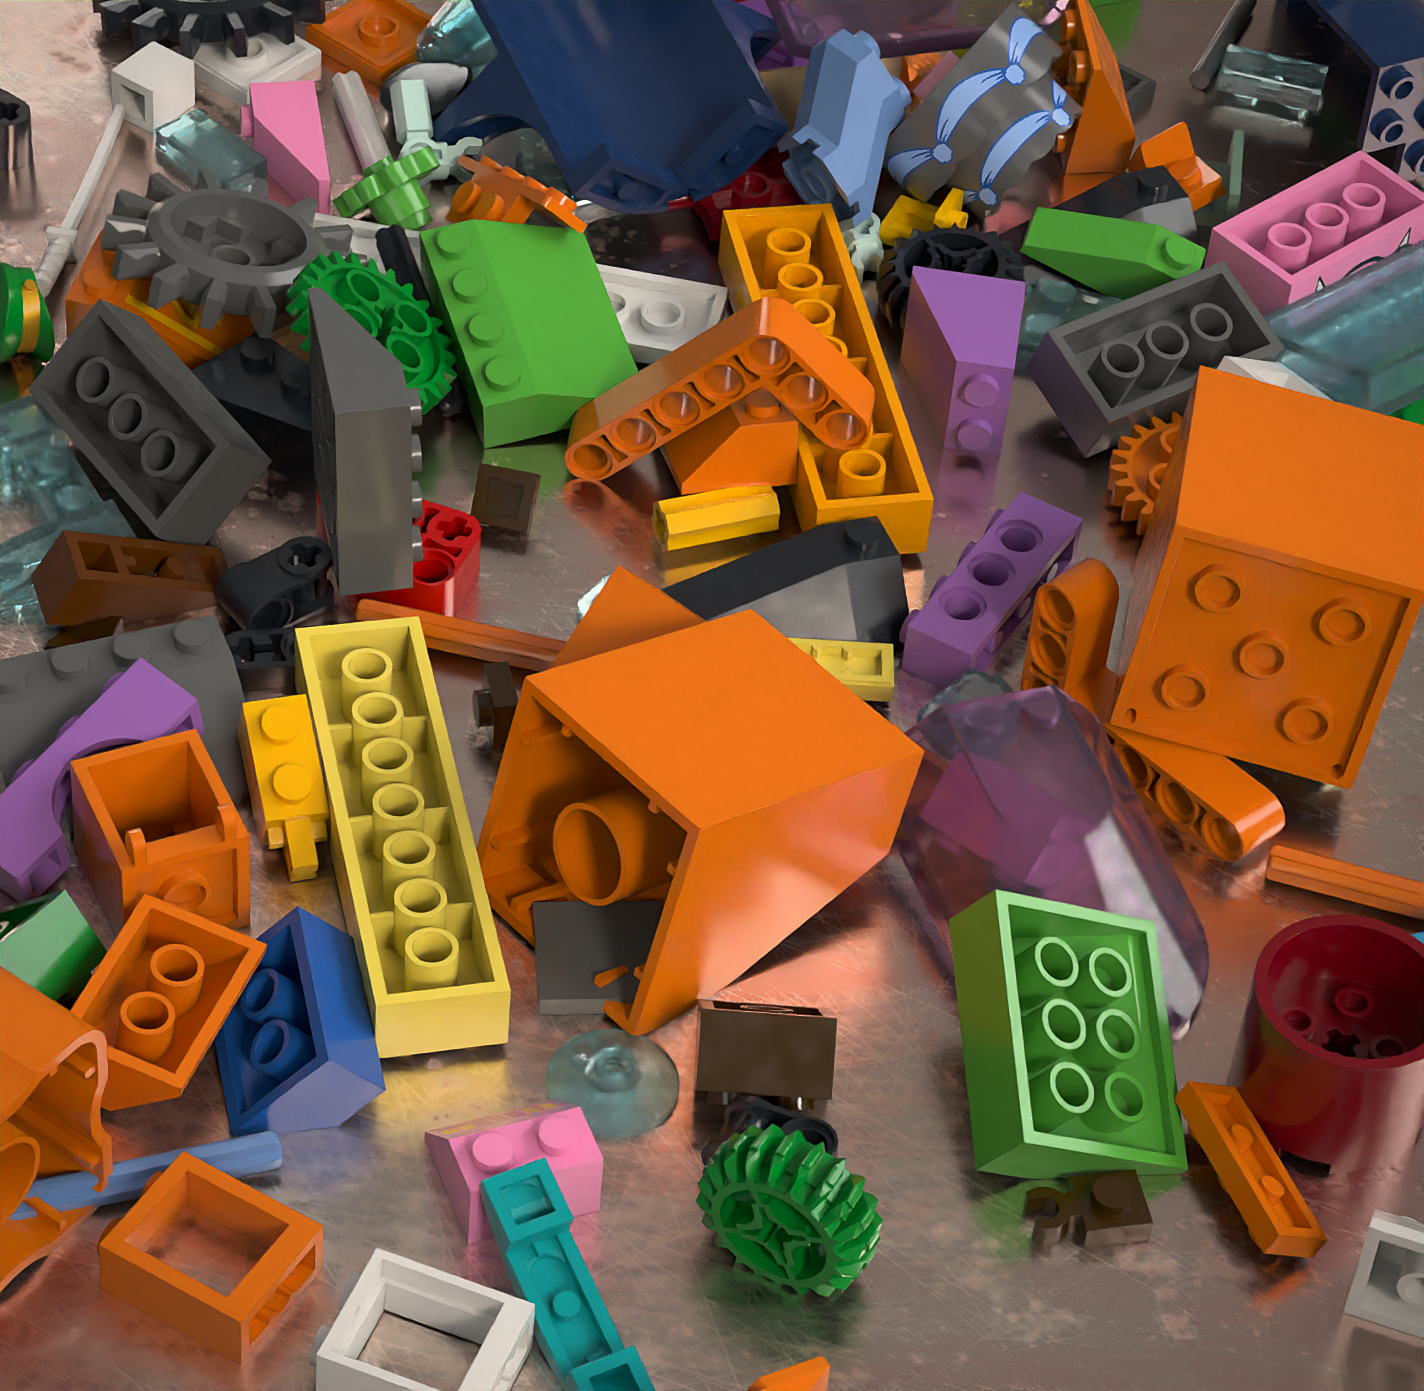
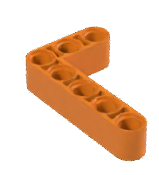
M764 297L750 303L580 407L574 413L564 462L569 472L580 479L600 481L608 478L762 385L824 444L836 450L851 451L865 444L870 435L875 400L874 387L793 305L780 298Z
M1086 558L1038 588L1020 681V692L1024 703L1036 718L1218 858L1232 863L1242 859L1282 830L1285 825V815L1280 802L1269 789L1224 755L1109 724L1117 675L1106 667L1119 601V587L1115 576L1103 562L1096 558Z

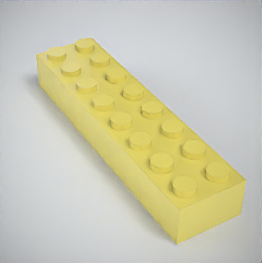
M419 616L295 628V685L297 695L306 694L330 810L326 831L348 935L352 936L355 942L379 1059L508 1043L511 989Z

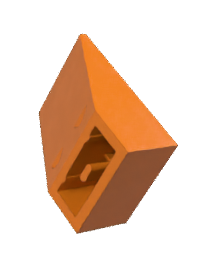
M1070 0L1068 9H1062L1059 19L1060 40L1058 46L1062 49L1063 54L1055 63L1050 65V77L1083 108L1084 112L1074 120L1067 132L1056 136L1052 151L1060 153L1064 174L1126 172L1136 135L1117 58L1089 0Z

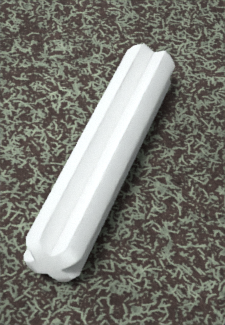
M352 70L346 74L336 73L332 78L334 83L332 92L362 169H366L387 156L392 158L359 74Z

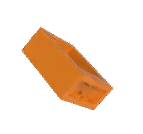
M182 1151L164 1172L161 1170L157 1171L149 1178L141 1192L140 1199L123 1218H114L103 1230L97 1244L101 1289L242 1365L322 1271L323 1225ZM186 1206L268 1249L228 1297L146 1253Z

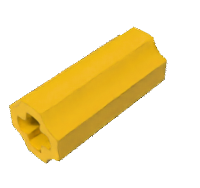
M771 486L730 487L652 503L653 516L651 521L654 536L662 552L779 529L780 508L777 494Z

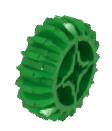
M771 1124L764 1131L750 1125L742 1134L733 1133L728 1141L722 1142L703 1168V1176L698 1182L701 1191L695 1201L701 1210L705 1212L701 1222L706 1228L717 1232L714 1243L719 1247L728 1248L735 1255V1264L744 1263L759 1276L762 1275L773 1280L778 1285L792 1286L799 1295L811 1288L819 1295L828 1297L835 1289L845 1290L852 1281L857 1280L877 1251L875 1247L881 1239L879 1237V1230L883 1219L875 1212L878 1199L873 1194L863 1191L865 1178L861 1175L851 1174L845 1168L847 1158H834L825 1151L824 1142L815 1146L807 1142L799 1130L786 1136L774 1124Z

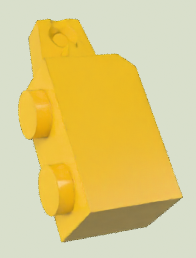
M306 694L242 703L238 739L260 844H268L269 849L283 848L290 882L316 878V870H318L319 864L315 843L327 841L326 827L330 810Z

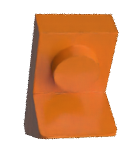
M1184 121L1141 143L1127 164L1129 173L1164 165L1190 197L1193 212L1226 194L1222 177L1195 155L1188 127Z

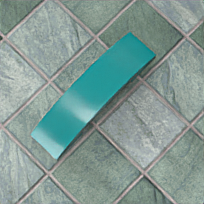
M543 1157L481 1180L479 1188L507 1274L517 1298L535 1304L533 1334L563 1391H656L635 1346L632 1345L625 1348L569 1229L574 1217L546 1158Z

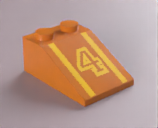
M103 230L99 231L65 298L67 339L96 302L101 299L141 316L190 371L256 332L250 317L223 313L221 319L212 330L201 328L199 320L200 307L182 298H178L157 310L147 305L152 277L116 280L112 276L116 251L101 249Z

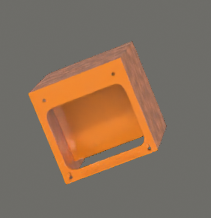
M1200 365L1136 559L1109 724L1351 790L1424 601V425Z

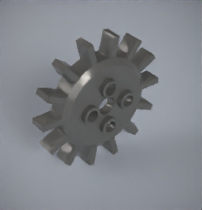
M200 169L195 190L183 192L160 173L150 175L146 197L122 188L116 192L112 215L106 214L101 249L116 251L112 269V276L116 280L152 277L147 305L157 310L178 298H182L200 307L199 320L201 328L212 330L221 319L222 313L250 317L259 338H271L275 315L286 313L294 320L297 319L286 311V307L292 301L287 295V291L294 284L292 280L319 254L327 258L332 251H337L345 259L350 253L349 248L354 230L349 224L313 227L318 201L310 197L290 207H286L268 199L267 180L256 177L246 192L220 189L211 170ZM355 253L363 266L367 262V255Z

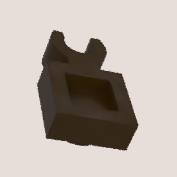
M1135 1169L1069 1177L1065 1194L1050 1187H1036L1026 1192L1023 1206L1025 1215L1046 1214L1051 1217L1035 1220L1032 1239L1033 1243L1038 1245L1056 1244L1063 1240L1067 1233L1075 1232L1079 1233L1083 1248L1150 1240L1154 1224Z

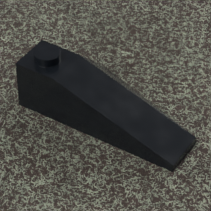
M1164 165L1114 176L1051 208L1158 224L1201 246L1190 197ZM1031 219L998 235L999 241L1012 242L1013 251L1021 255L1024 265V278H1026V293H1053L1058 288V284H1083L1020 252ZM1203 259V262H1202V265H1201L1200 270H1201V269H1204V266H1205V260H1204V259ZM1089 287L1090 292H1098L1095 289Z
M877 516L819 525L661 589L665 594L707 622L752 609L785 637L893 644V651L904 650L905 644L899 641V635L902 625L909 614L901 557Z

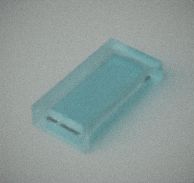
M197 108L155 129V146L196 177H198L200 169L211 170L220 189L240 191L251 185L256 177L261 179L267 177V159Z

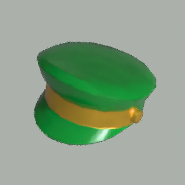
M0 262V363L9 360L15 353H30L39 361L47 363L54 356L55 336L52 320L38 288L35 274L31 267H13L8 263Z

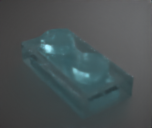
M1228 44L1219 70L1216 89L1230 92L1241 98H1257L1282 104L1290 109H1304L1317 112L1326 84L1329 66Z

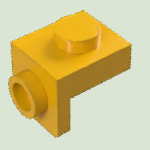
M953 187L940 207L928 203L922 204L918 200L900 195L880 224L879 236L881 242L894 247L896 238L909 239L912 229H918L923 232L930 231L933 223L940 228H951L956 221L959 228L966 229L968 213L962 211L964 191Z

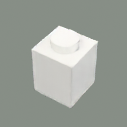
M154 41L150 42L111 70L112 113L116 103L125 104L124 120L153 135L195 105L194 61Z

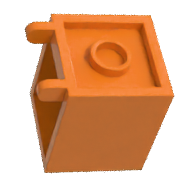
M196 728L70 761L75 852L115 939L144 893L232 930L251 925L250 836ZM172 835L171 837H167V838H163V839H159V840H156V841H152V842L146 843L147 841H151V840H155V839H158V838H162V837H166V836Z

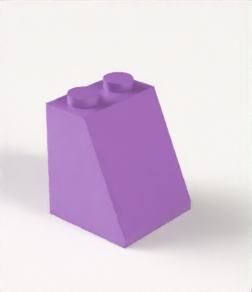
M913 266L900 361L943 448L994 456L1001 455L1015 369L1026 282Z

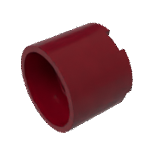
M1341 914L1323 915L1301 920L1282 929L1269 940L1261 951L1256 963L1231 1062L1228 1086L1237 1087L1242 1099L1254 1115L1278 1157L1285 1150L1304 1159L1329 1164V1173H1359L1377 1169L1395 1161L1415 1143L1417 1134L1424 1124V944L1412 935L1390 924L1367 917Z

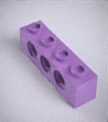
M1021 491L1005 510L997 509L990 518L983 537L977 543L969 542L964 548L957 567L949 577L942 575L936 581L930 593L929 601L920 611L913 609L906 617L899 635V641L905 644L901 670L965 699L1031 618L1038 588L1071 568L1075 563L1083 519Z

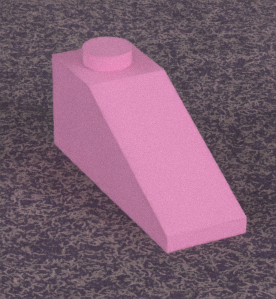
M314 80L249 83L250 105H240V128L242 138L252 139L254 159L297 203L310 197L318 201L316 213L330 215V176Z

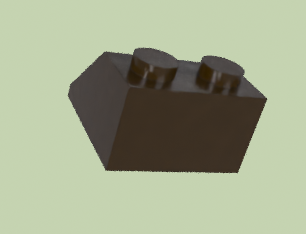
M698 999L694 1073L695 1090L708 1091L707 1102L728 1105L729 1101L737 1095L754 1094L776 1096L775 1106L784 1109L815 1110L816 1099L832 1100L838 1018L830 1008Z

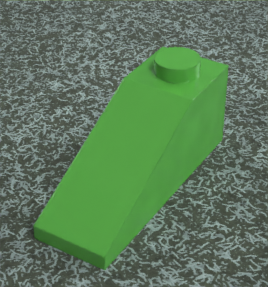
M1037 207L1032 214L1020 252L1121 302L1199 271L1206 249L1158 224Z

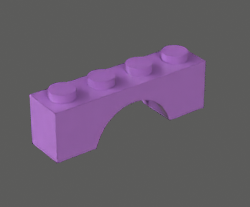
M141 657L126 672H119L111 677L102 689L100 697L81 716L76 715L70 718L59 730L55 742L36 760L31 759L25 762L13 776L10 786L0 795V888L17 902L37 898L72 864L62 832L63 817L72 800L70 761L195 728L200 736L205 730L198 699Z

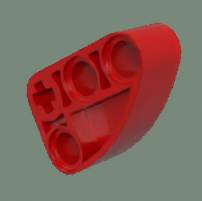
M317 490L316 538L323 540L329 545ZM422 499V517L412 518V525H419L423 548V561L413 562V588L356 595L361 599L369 598L455 617L479 577L481 526L474 516L466 512Z

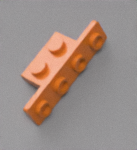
M463 154L457 160L456 164L473 177L470 181L462 184L454 194L451 202L452 208L445 217L450 223L455 224L478 219L524 224L531 212L534 211L579 234H582L587 227L585 222L573 214L578 205L551 186L547 188L530 176L525 178L506 165L502 167L485 155L481 157L479 162Z

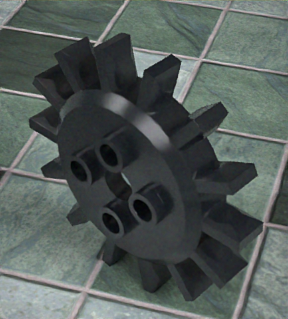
M92 0L93 13L101 14L102 32L106 36L132 30L134 51L137 52L152 41L159 43L167 39L178 42L181 55L193 60L200 45L228 44L236 58L246 57L248 53V40L263 34L285 45H289L295 42L293 20L322 25L326 21L325 1L334 0Z

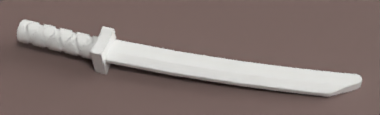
M116 103L99 146L61 227L48 226L46 230L48 248L34 273L43 298L50 293L66 261L76 262L79 257L77 250L79 230L76 229L118 136L125 116V104Z

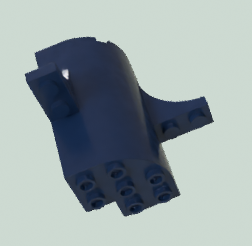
M470 0L499 55L482 70L471 84L432 123L433 136L436 142H446L447 146H455L459 140L465 137H476L482 139V147H484L495 138L508 132L524 128H534L550 149L574 196L621 213L652 214L668 211L669 205L667 202L690 195L693 202H697L730 184L751 167L790 129L756 68V64L786 35L777 20L733 0Z
M1278 0L1286 10L1310 4L1372 70L1356 143L1357 147L1365 153L1398 145L1392 171L1406 181L1424 177V5L1419 0Z

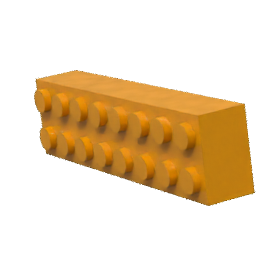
M832 204L723 210L718 264L725 287L729 288V299L733 312L736 313L750 303L764 297H776L786 300L841 352L874 387L875 400L870 435L867 442L860 448L851 451H840L830 448L798 419L797 484L788 485V489L802 532L822 524L877 516L899 554L926 552L934 498Z

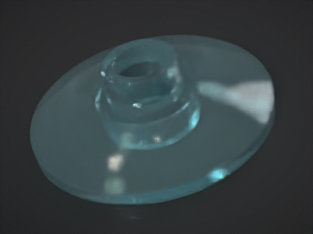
M619 1029L593 1030L568 1040L553 1054L547 1066L545 1076V1091L548 1101L558 1100L581 1107L593 1136L602 1138H628L641 1135L656 1128L672 1113L676 1106L680 1089L677 1068L674 1061L662 1047L645 1036H633L625 1030Z

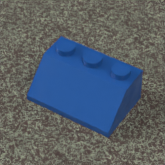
M297 906L256 938V940L267 944L266 953L214 1039L231 1134L236 1137L264 1131L285 1134L338 1127L386 1090L354 938Z

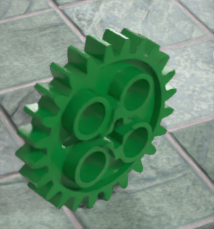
M332 251L327 258L319 254L292 280L294 284L287 291V295L292 301L286 307V311L297 318L291 324V330L306 336L305 341L299 346L301 350L310 352L308 288L321 287L401 362L407 389L418 388L423 415L436 406L452 389L450 383L457 377V373L451 367L457 362V357L446 349L453 341L451 338L438 333L437 329L443 324L442 319L429 317L425 312L430 305L428 300L416 301L411 296L413 285L411 283L405 284L402 287L398 285L394 270L389 269L383 275L379 273L377 264L372 258L362 266L354 252H350L344 259L337 251Z

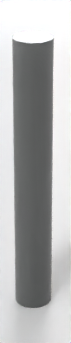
M1236 0L1190 74L1189 81L1193 87L1204 89L1208 86L1256 7L1257 0Z

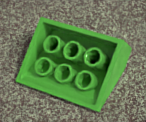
M478 219L419 232L421 276L436 316L443 321L441 325L442 332L453 341L448 348L450 353L457 357L455 366L465 390L466 400L484 449L569 429L574 413L580 407L638 372L584 232L579 234L568 228Z
M997 889L949 919L976 1170L1027 1179L1069 1178L1072 1176L1133 1169L1136 1170L1137 1176L1181 1174L1187 1171L1188 1164L1181 1111L1174 1101L1175 1096L1178 1094L1155 922Z

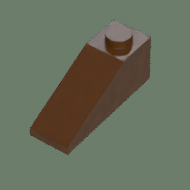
M63 530L32 573L31 579L46 624L72 627L111 616L123 617L124 625L220 605L215 598V588L219 579L229 569L222 549L217 547Z

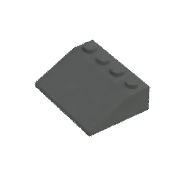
M321 287L308 288L314 475L339 596L413 588V562L423 561L419 525H412V518H419L423 515L419 481H412V473L422 472V453L418 434L412 435L411 432L412 426L422 425L418 388L407 389L401 362Z
M215 614L1 659L0 794L10 786L13 776L25 762L31 759L36 760L55 742L59 730L70 718L76 715L81 716L100 697L102 689L111 677L119 672H126L141 657L198 699L205 730L200 735V738L233 804L250 800L238 739L242 703H245L246 700L233 655ZM72 800L65 811L62 821V832L66 842L74 840Z

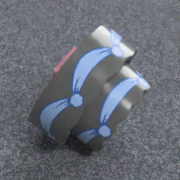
M1013 1L961 59L950 50L913 90L922 102L888 138L881 170L922 204H926L934 195V190L939 189L941 186L949 193L953 187L963 190V205L979 219L985 220L990 214V210L995 209L1001 204L1006 196V190L1022 182L1029 171L1031 162L1045 156L1054 145L1056 136L1067 132L1074 120L1084 112L1083 108L1046 73L1050 65L1055 63L1063 54L1062 49Z

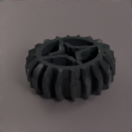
M955 221L951 228H940L933 223L930 231L923 232L918 229H912L909 239L896 238L894 248L884 251L881 265H879V273L876 275V291L878 292V304L881 307V314L886 315L889 319L890 328L902 329L904 334L913 266L1026 282V278H1024V265L1021 255L1013 251L1012 242L999 241L997 231L980 233L977 224L969 229L959 228Z

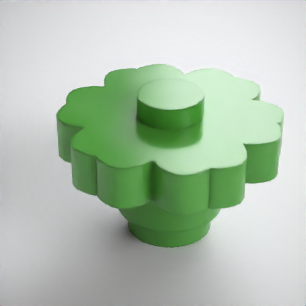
M426 146L415 153H410L393 162L391 156H387L364 169L362 174L365 179L345 190L332 201L343 218L350 219L370 209L378 224L387 226L397 224L404 229L419 231L433 222V219L427 211L431 205L418 182L430 175L441 165L430 146Z

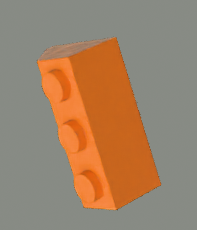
M764 385L659 447L682 495L704 493L730 487L797 484L799 421Z
M144 893L70 1010L102 1031L106 1036L108 1080L103 1092L101 1107L114 1111L180 1097L265 955L267 944Z

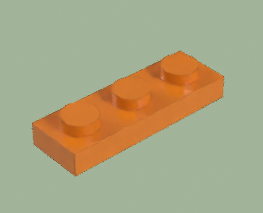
M1188 1081L1175 1096L1174 1101L1188 1123L1190 1135L1201 1145L1217 1172L1220 1186L1231 1196L1245 1220L1249 1236L1253 1242L1261 1248L1264 1254L1313 1258L1328 1239L1254 1115L1242 1099L1237 1087Z

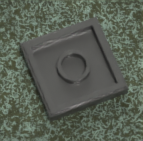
M662 900L616 901L604 906H595L584 901L532 902L538 1015L606 1014L602 1010L606 1000L633 1004L640 984V980L633 974L637 966L647 962L663 911ZM621 965L630 970L601 988L594 983L597 974Z

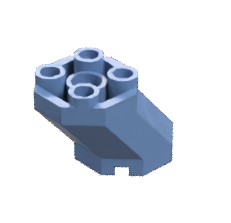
M844 28L828 35L812 47L794 130L777 142L779 153L789 150L790 158L782 163L786 177L806 205L831 203L841 232L857 227L871 216L889 132L905 121L904 108L912 102L910 92L904 83L897 77L891 76L879 59L881 55L880 49L875 40L863 30L852 35Z

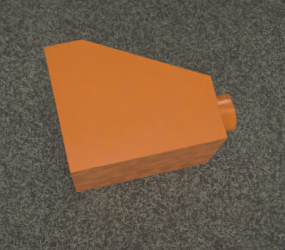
M752 609L526 676L476 848L490 907L534 946L532 902H569L570 900L565 897L568 894L576 901H584L595 906H604L616 901L662 900L663 911L647 962L637 966L633 974L640 980L634 1003L606 1000L602 1007V1010L632 1038H636L661 1028L698 1005V999H708L727 987L889 854L925 751L908 738L897 726L886 720L819 665L812 656L802 651ZM537 859L558 882L550 885L528 867L527 864ZM621 965L597 974L594 983L601 988L630 970Z

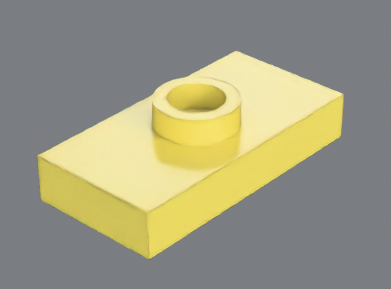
M787 637L802 651L812 656L819 665L862 700L892 702L894 692L893 644Z

